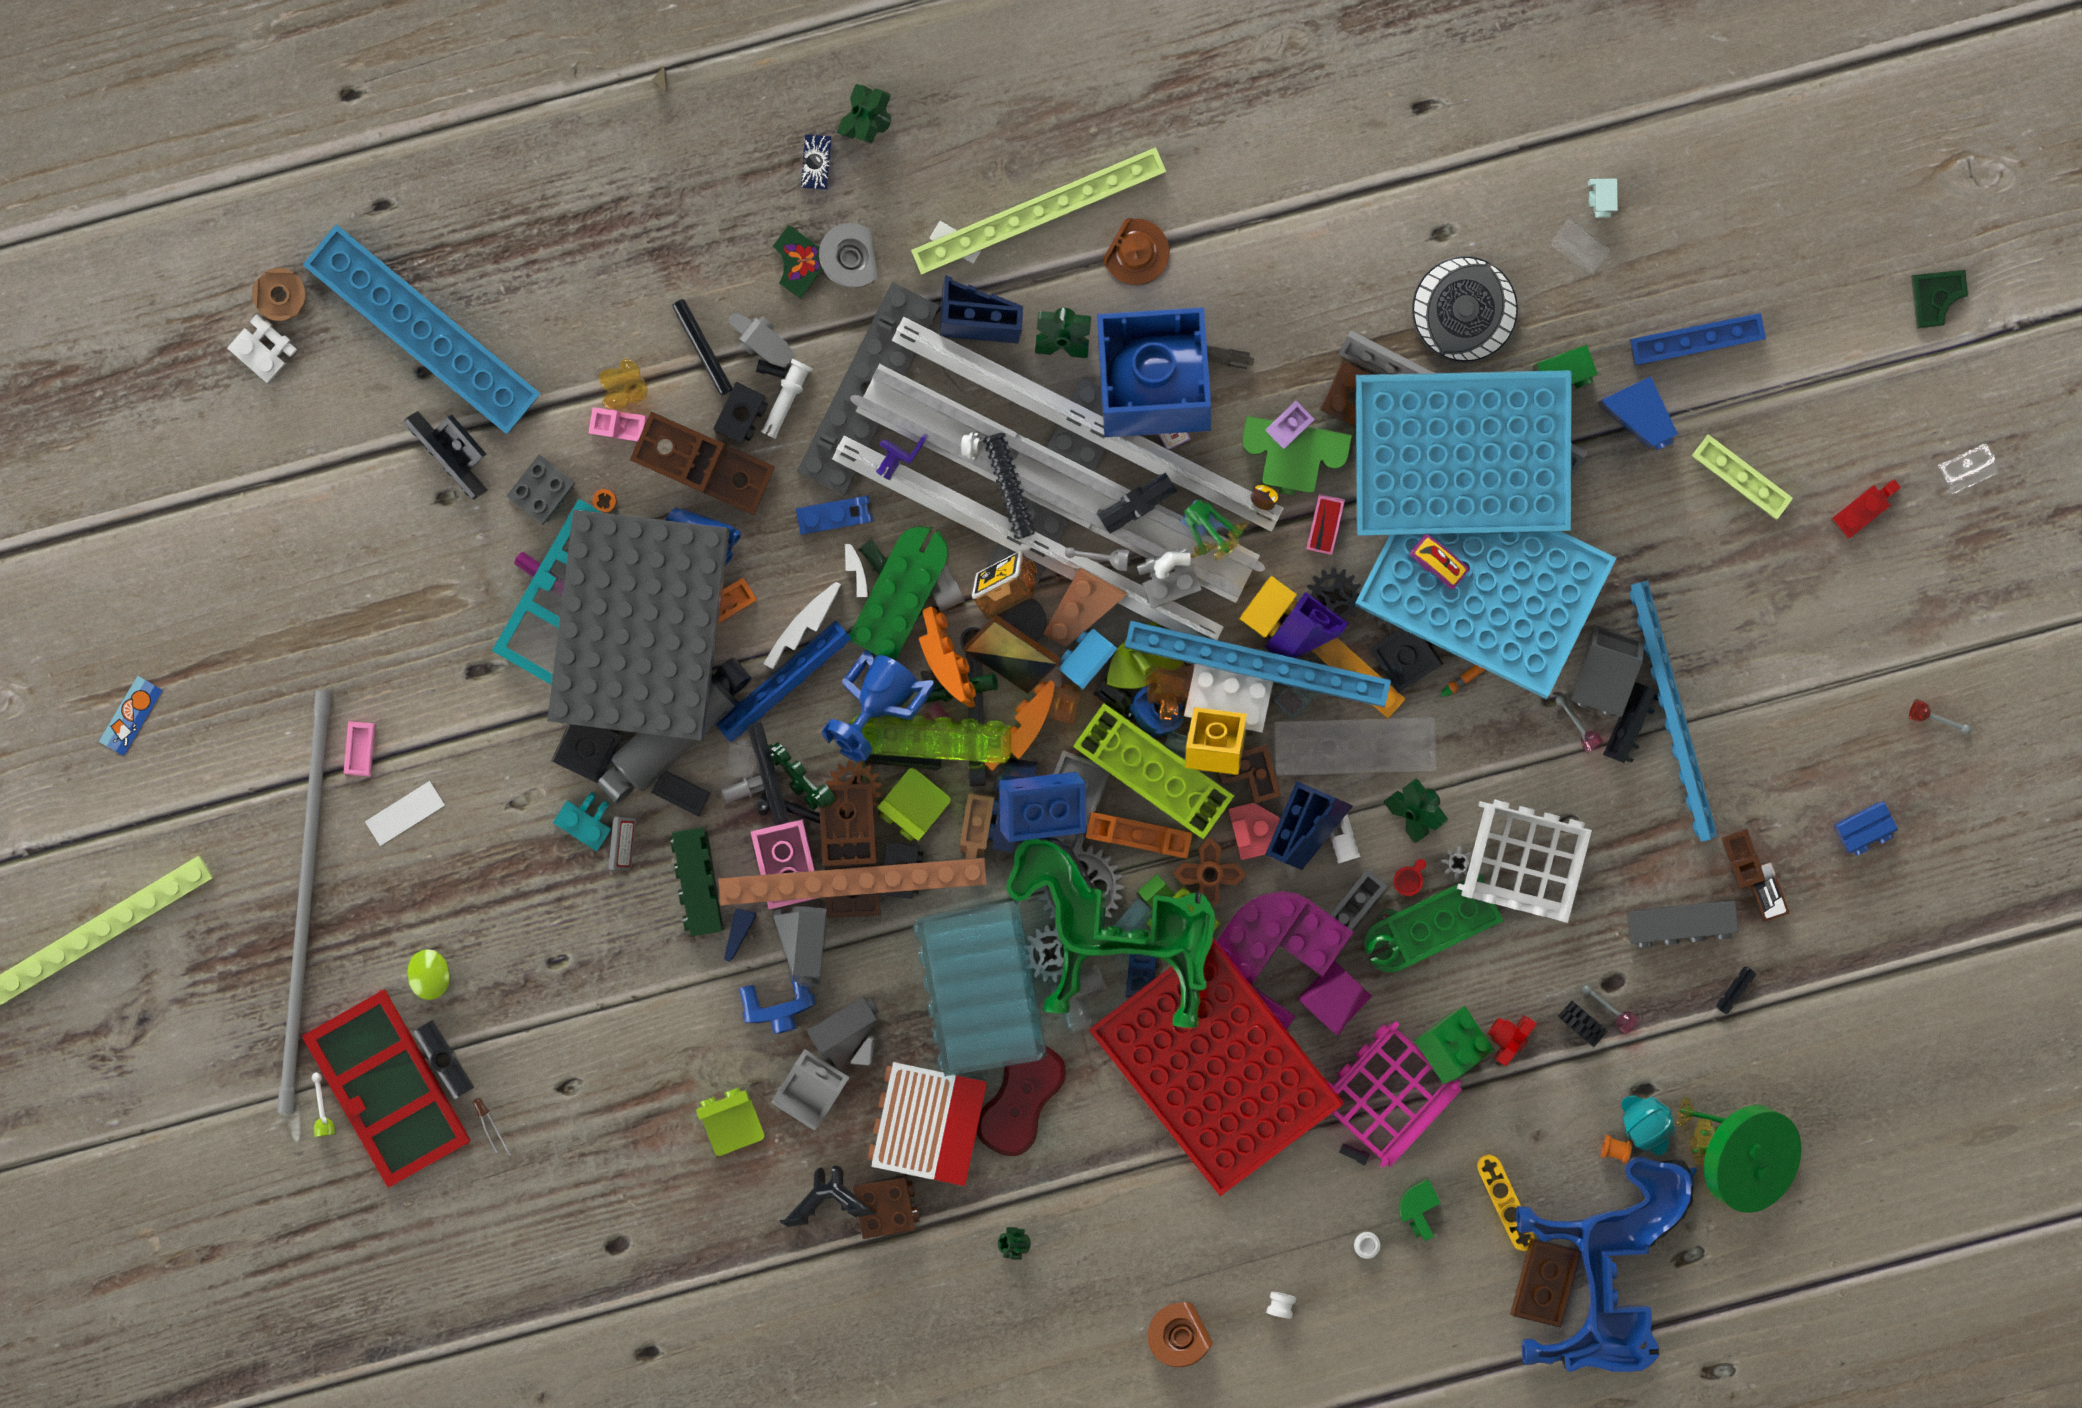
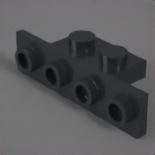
M419 411L404 420L409 431L419 438L426 446L428 453L442 464L445 472L457 481L467 496L475 500L488 491L471 471L487 454L453 415L448 416L435 430Z

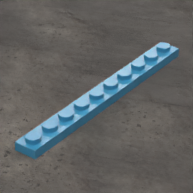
M1648 580L1631 585L1630 598L1632 604L1638 610L1637 624L1640 631L1644 632L1646 640L1644 642L1645 653L1651 658L1653 665L1651 675L1654 682L1658 684L1660 691L1658 693L1659 704L1665 709L1667 716L1665 726L1667 732L1673 738L1672 752L1675 759L1679 760L1681 768L1679 770L1680 781L1686 786L1688 793L1686 803L1689 810L1693 811L1695 819L1693 821L1694 832L1696 836L1700 837V841L1703 842L1717 837L1718 834Z
M1130 621L1124 647L1380 707H1385L1391 682L1388 679Z

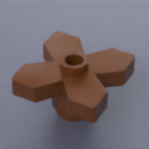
M1209 837L1199 846L1200 864L1183 862L1173 871V875L1183 885L1200 883L1199 893L1206 895L1214 907L1220 901L1219 884L1236 886L1246 876V873L1237 863L1219 864L1221 847ZM1206 869L1214 870L1213 878L1208 879L1205 877L1204 872Z

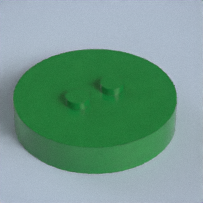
M1750 1105L1737 1110L1727 1117L1712 1136L1704 1160L1705 1182L1713 1197L1730 1208L1743 1213L1764 1210L1778 1201L1792 1184L1800 1165L1802 1146L1795 1124L1785 1115L1763 1105Z

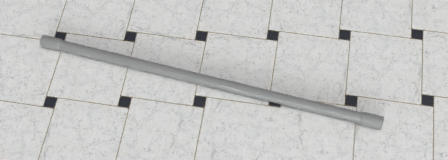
M316 690L315 718L282 1080L277 1113L293 1114L294 1085L327 722L330 714L332 693L330 691Z

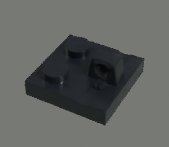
M1401 628L1369 648L1398 693L1444 664L1430 642Z
M568 724L551 762L598 784V781L606 773L612 756L623 736L605 728Z

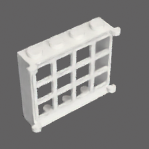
M1494 799L1493 804L1479 801L1478 806L1483 807L1484 811L1465 884L1457 885V889L1462 890L1461 895L1568 923L1592 830L1584 828V822L1572 819L1569 820L1568 824L1559 822L1560 816L1544 813V817L1535 816V810L1519 806L1518 811L1508 809L1510 803ZM1494 813L1507 816L1502 836L1489 832ZM1513 818L1531 822L1526 842L1508 837ZM1537 824L1554 828L1550 848L1532 844ZM1561 830L1578 835L1574 854L1556 850ZM1488 838L1500 841L1496 860L1483 857ZM1506 843L1524 847L1520 866L1502 862ZM1530 849L1548 853L1544 872L1526 868ZM1554 855L1572 859L1567 878L1549 874ZM1481 862L1494 865L1490 884L1477 882ZM1500 867L1518 871L1513 891L1495 886ZM1524 873L1542 877L1537 897L1519 892ZM1548 879L1566 884L1561 903L1543 899Z

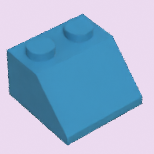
M1092 629L1090 632L1087 630L1082 632L1076 640L1079 644L1073 652L1068 649L1059 660V663L1062 664L1059 670L1082 689L1117 650L1113 644L1095 629Z

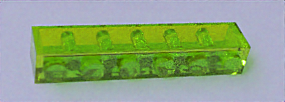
M861 712L855 715L849 721V724H853ZM884 715L883 717L870 718L861 731L872 747L873 751L871 754L1006 763L1011 757V725H1004L1002 721H989L988 724L977 723L975 719H963L961 722H952L951 718L948 717L925 720L924 716L915 715L914 718L909 720Z

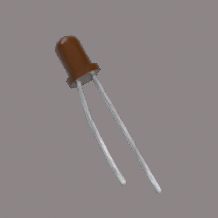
M481 1098L475 1099L473 1101V1105L476 1111L478 1112V1118L481 1117L485 1133L496 1153H498L490 1139V1136L484 1124L482 1116L486 1114L489 1117L494 1129L496 1130L508 1155L511 1156L510 1152L508 1151L503 1139L501 1138L495 1124L493 1123L488 1113L489 1109L486 1108Z

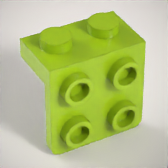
M910 768L877 808L881 810L879 816L891 825L894 821L902 827L899 832L908 840L912 841L915 838L919 841L948 806L951 799L915 768Z
M737 1087L725 1092L726 1097L716 1100L715 1097L705 1099L700 1102L701 1107L696 1109L699 1120L702 1119L714 1153L717 1156H722L761 1141L765 1136L748 1089L741 1091Z

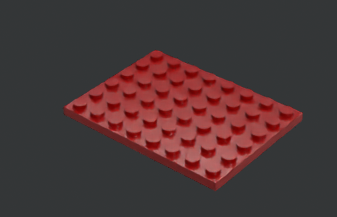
M1213 938L1203 966L1207 987L1204 990H1199L1201 1001L1197 1012L1199 1017L1197 1028H1184L1172 1025L1173 1015L1181 1006V985L1176 971L1170 966L1093 1025L1089 1032L1218 1195L1222 1196L1341 1107L1344 1102Z

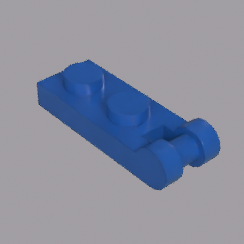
M869 495L796 508L800 534L804 535L874 522L873 515L869 513ZM858 506L859 516L852 517L850 507Z

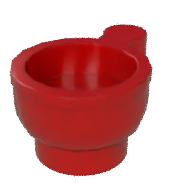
M1417 859L1413 867L1406 866L1396 872L1393 884L1398 893L1404 896H1412L1421 890L1423 878L1420 871L1426 867L1425 860Z

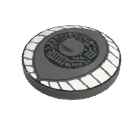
M1471 256L1449 258L1432 267L1417 285L1412 299L1411 313L1413 325L1423 344L1437 356L1458 363L1480 361L1499 351L1511 337L1518 318L1516 292L1508 277L1494 264Z

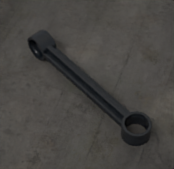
M970 627L962 633L960 643L963 649H965V635L970 631L979 632L980 628ZM966 652V660L970 668V672L967 673L968 678L983 676L982 663ZM983 692L976 693V696L973 697L975 707H968V739L972 731L979 732L985 745ZM974 740L972 745H969L970 787L986 786L985 746H982L981 742Z

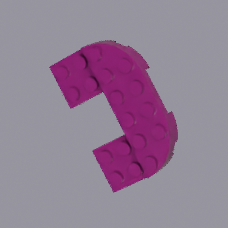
M1278 891L1261 894L1243 905L1233 916L1217 940V943L1285 1029L1288 1030L1296 1016L1253 986L1266 964L1280 945L1318 974L1324 976L1354 932L1307 898L1293 892Z

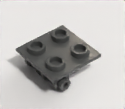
M538 455L508 493L507 497L544 525L546 521L549 522V517L555 509L560 508L558 505L564 502L563 499L570 490L573 491L575 482L541 455Z

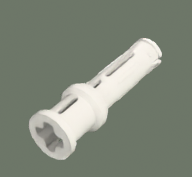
M793 358L790 361L792 365L786 378L781 380V386L783 387L763 429L760 431L774 439L777 437L796 394H800L803 391L802 385L808 372L813 370L810 366Z

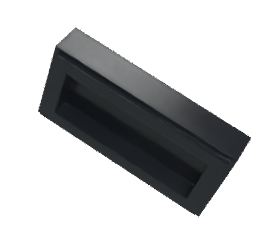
M666 771L659 777L652 794L699 817L711 792Z

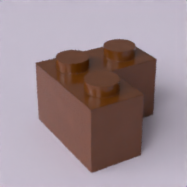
M1267 745L1242 752L1238 775L1218 772L1222 785L1248 778L1254 803L1281 796Z

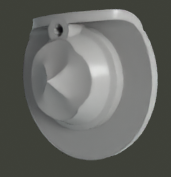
M846 223L832 228L825 235L820 244L819 259L824 272L832 281L844 287L859 288L878 279L872 233L869 228L859 224Z

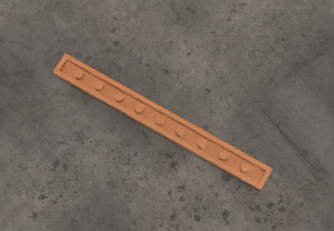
M985 858L718 878L720 905L987 885Z

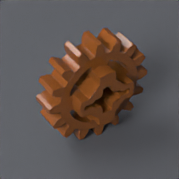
M848 760L846 768L842 764H838L839 772L830 771L831 776L834 778L825 782L827 785L852 784L857 776V784H862L861 778L863 773L872 783L873 806L876 807L878 805L874 798L882 797V794L876 791L878 787L883 786L882 783L875 782L879 774L870 773L871 765H868L865 769L862 768V761L853 766L852 761ZM853 771L851 778L847 781L838 780L844 773ZM848 803L841 805L839 812L842 809L845 810L846 817H849L851 811L855 812L854 807Z

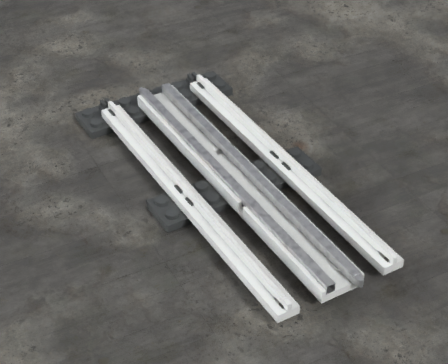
M892 282L797 472L844 496L856 472L928 507L998 543L986 567L1022 550L1019 576L1013 581L1033 591L1046 567L1072 581L1081 567L1125 591V597L1118 604L1170 630L1207 638L1197 633L1198 631L1213 640H1218L1223 626L1174 601L1151 608L1144 586L1088 558L1078 556L1073 558L1066 557L1065 551L1067 547L1058 542L1069 520L1147 559L1150 557L1156 559L1172 549L1178 551L1187 548L1188 553H1191L1190 566L1193 565L1200 586L1236 603L1252 570H1265V566L1258 561L1260 555L1219 535L1230 550L1229 553H1225L1208 530L1204 536L1200 535L1207 551L1203 555L1191 529L1180 523L1183 516L1159 504L1155 505L1154 509L1135 521L1133 519L1122 528L1109 534L1098 514L1119 502L1120 498L1131 492V490L1095 473L1094 470L1104 450L1107 449L1157 475L1166 472L1173 483L1272 532L1278 521L1283 507L1276 504L1273 509L1268 511L1259 509L1251 501V491L1140 435L1104 437L1100 386L1081 378L1071 400H1068L943 336H939V334L929 330V327L940 306ZM916 353L1058 424L1047 447L1025 438L905 377ZM866 384H870L866 392H864L863 387ZM880 424L916 443L919 442L925 433L929 436L923 444L924 447L994 482L998 478L997 475L993 474L995 469L990 465L993 462L992 459H988L990 453L986 451L987 444H984L983 440L985 437L1000 432L1005 433L1006 437H1004V440L1008 441L1007 449L1011 450L1009 455L1014 459L1011 462L1012 465H1016L1014 471L1019 475L1017 480L1021 481L1020 489L1024 490L1022 496L1026 497L1024 502L1025 505L1028 504L1029 508L1027 511L1028 513L1031 512L1032 515L1030 516V521H1034L1032 527L1033 529L1036 528L1037 532L1025 538L1014 539L1015 531L1011 530L1013 525L1009 523V518L902 464H899L891 480L883 478L889 469L888 467L880 476L876 470L881 465L885 456L869 448ZM971 432L974 434L978 433L979 439L982 440V450L976 460L968 459V456H963L961 453L962 438L964 435H970ZM1258 512V513L1262 514L1263 516H1265V517L1271 519V521L1268 520V519H1266V518H1264V517H1262V516H1260V515H1258V514H1256V513ZM1200 625L1203 626V627H1205V628H1207V629H1209V630H1211V631H1213V632H1215V633H1212V632H1210V631H1208V630H1206V629L1200 627Z

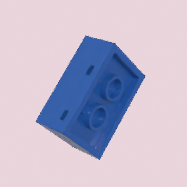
M1077 772L999 781L1000 831L1008 842L1086 833L1085 782Z

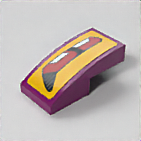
M1425 534L1409 553L1427 572H1432L1449 589H1454L1470 570L1460 559L1428 534Z

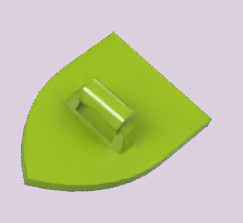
M1154 621L1147 624L1161 628V626ZM1125 640L1117 648L1110 661L1107 685L1122 689L1143 688L1146 685L1154 684L1183 665L1184 662L1124 648Z

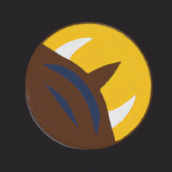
M1257 485L1250 496L1252 503L1262 510L1273 509L1279 499L1277 492L1267 485Z

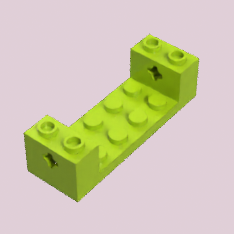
M1104 703L1073 745L1075 749L1203 840L1234 797V795L1199 770L1185 768V760Z

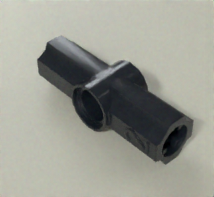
M1165 472L1143 487L1139 486L1121 497L1119 502L1098 514V517L1109 534L1133 519L1135 521L1153 510L1155 505L1178 491Z
M433 1020L413 1031L430 1059L431 1066L438 1072L454 1100L474 1088V1085L459 1063L455 1051L450 1048ZM441 1052L448 1054L450 1057V1064L447 1067L441 1066L437 1061V1056Z

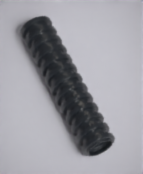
M1000 432L985 437L983 443L987 444L985 449L990 453L988 459H992L993 463L990 465L995 469L993 474L997 475L996 483L1000 484L998 490L1003 493L1001 499L1005 500L1003 505L1008 509L1006 514L1010 515L1008 521L1013 525L1011 530L1015 531L1014 539L1018 540L1034 535L1037 531L1036 528L1033 529L1032 527L1034 521H1030V516L1032 515L1031 512L1028 513L1027 511L1029 506L1028 504L1025 505L1026 497L1022 496L1024 490L1020 489L1021 481L1017 480L1019 475L1014 471L1016 465H1012L1011 462L1014 459L1009 455L1011 450L1007 449L1008 441L1004 440L1006 434Z

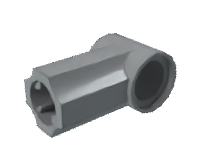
M945 565L932 590V594L941 612L965 602L956 580H953L947 565Z

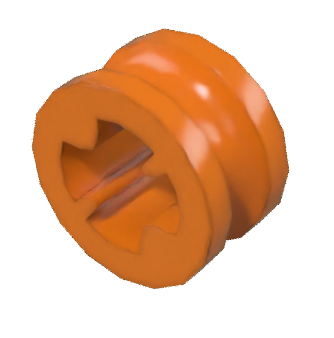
M601 489L594 494L592 504L603 513H609L615 509L617 498L613 492ZM604 494L607 497L608 494L611 496L609 508L605 509V506H602V508L598 506L600 495Z

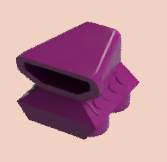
M1334 961L1324 976L1319 975L1298 997V1000L1335 1035L1339 1036L1345 1025L1367 1003L1372 995Z

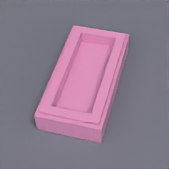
M348 721L344 774L371 776L375 723Z

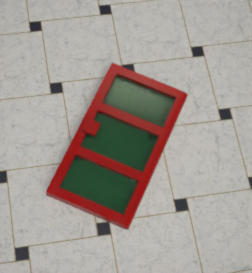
M385 989L379 990L375 995L302 1036L387 1188L463 1145H467L471 1141Z

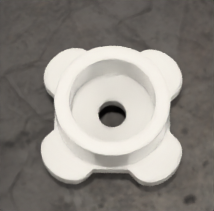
M971 432L970 435H964L962 438L961 453L963 456H968V459L976 460L982 450V440L979 439L978 433L974 434Z

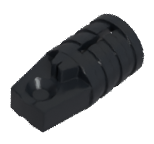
M1106 676L1093 695L1118 714L1131 721L1135 717L1130 712V706L1134 698L1128 691L1122 688L1107 685Z

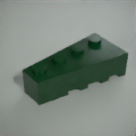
M707 826L672 832V837H670L672 853L676 854L677 863H674L676 879H680L682 889L678 890L681 905H685L686 915L683 916L685 932L689 931L691 937L724 931Z

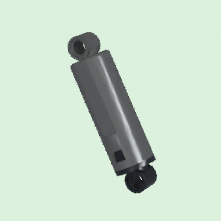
M730 658L724 662L715 674L712 672L705 734L740 703L734 695L744 689L752 679L751 675L735 658ZM637 733L612 756V762L615 767L601 777L598 785L615 804L620 803L632 793L635 787L640 791H645L699 740Z

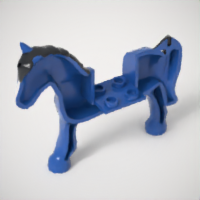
M1634 1157L1626 1165L1625 1172L1628 1179L1640 1188L1645 1200L1624 1210L1609 1211L1583 1220H1546L1537 1216L1530 1207H1517L1516 1224L1519 1233L1533 1232L1541 1241L1545 1242L1554 1239H1566L1578 1246L1582 1255L1589 1290L1588 1316L1581 1329L1570 1338L1555 1344L1542 1345L1534 1339H1523L1521 1351L1524 1365L1536 1363L1551 1365L1562 1361L1564 1368L1569 1372L1586 1366L1612 1372H1634L1644 1370L1659 1357V1346L1651 1332V1307L1639 1305L1615 1306L1618 1305V1293L1616 1289H1613L1612 1279L1617 1278L1616 1263H1612V1259L1607 1256L1649 1254L1650 1246L1655 1245L1659 1238L1665 1237L1681 1220L1685 1219L1688 1209L1693 1204V1177L1697 1171L1696 1167L1689 1168L1683 1160L1657 1162L1644 1157ZM1646 1341V1346H1645V1348H1642V1349L1638 1348V1347H1640L1641 1345H1643L1644 1342Z

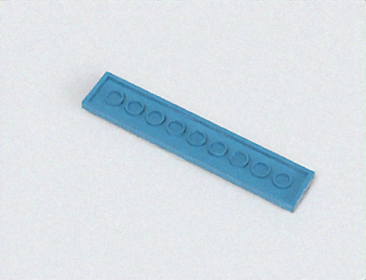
M337 224L303 263L304 267L507 435L541 395L539 391Z

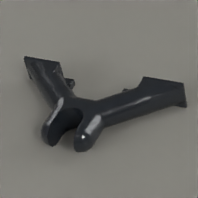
M834 1165L832 1167V1177L828 1184H825L823 1168L820 1167L815 1170L814 1185L811 1192L785 1219L779 1222L787 1227L807 1225L809 1223L808 1217L815 1215V1209L825 1199L832 1198L841 1204L842 1211H847L856 1218L877 1213L843 1186V1170L840 1166Z

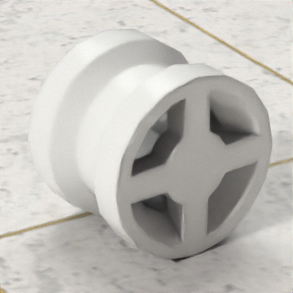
M1271 1291L1270 1298L1272 1301L1271 1305L1267 1307L1266 1313L1292 1319L1293 1312L1291 1308L1296 1303V1297Z

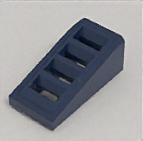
M741 908L735 910L724 956L725 961L730 962L736 955L757 916V912Z

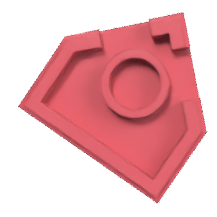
M1254 802L1229 808L1228 811L1241 860L1265 855L1281 818Z

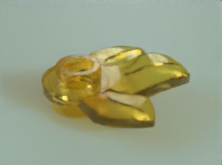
M623 358L619 369H606L599 374L601 385L608 391L602 401V404L607 408L623 409L630 402H641L647 395V384L640 378V369L632 360ZM636 385L637 391L631 394L630 388Z

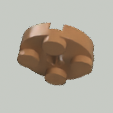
M273 268L257 279L253 286L252 298L254 305L261 314L270 320L282 322L288 321L301 313L306 303L307 292L302 279L298 275L285 268ZM282 287L283 292L287 293L286 298H283L282 302H277V298L272 296L273 291L277 292L276 288Z

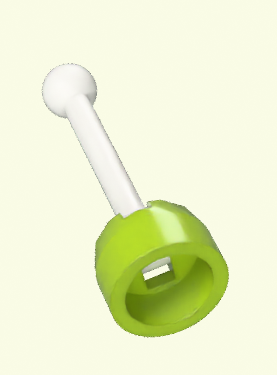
M316 1072L311 1078L316 1087L320 1118L314 1124V1136L336 1134L334 1123L331 1119L325 1117L320 1085L322 1075Z

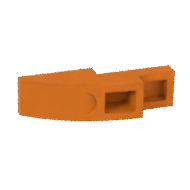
M932 606L923 609L922 612L928 634L919 637V641L931 670L951 695L968 707H975L973 697L976 696L973 684L969 682L967 674L970 672L969 664L964 657L954 652L952 640L947 636L946 632L948 627L946 616Z
M1043 680L1033 690L1036 696L1030 702L1024 699L1014 710L1017 713L1014 718L1021 724V727L1018 729L1014 725L1003 736L1007 740L1003 747H993L985 755L989 759L985 764L992 771L1010 752L1019 759L1038 735L1052 702L1055 683L1052 680L1048 683Z

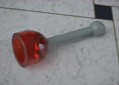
M1915 699L1910 708L1908 718L1916 722H1922L1931 718L1959 729L1965 735L1970 734L1972 731L1971 726L1968 724L1961 725L1932 714L1929 705L1924 701Z

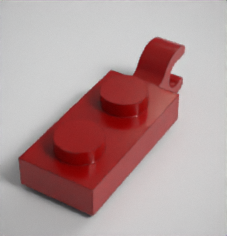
M1895 479L1888 482L1880 490L1875 485H1872L1831 519L1843 534L1850 539L1891 506L1886 499L1901 487Z

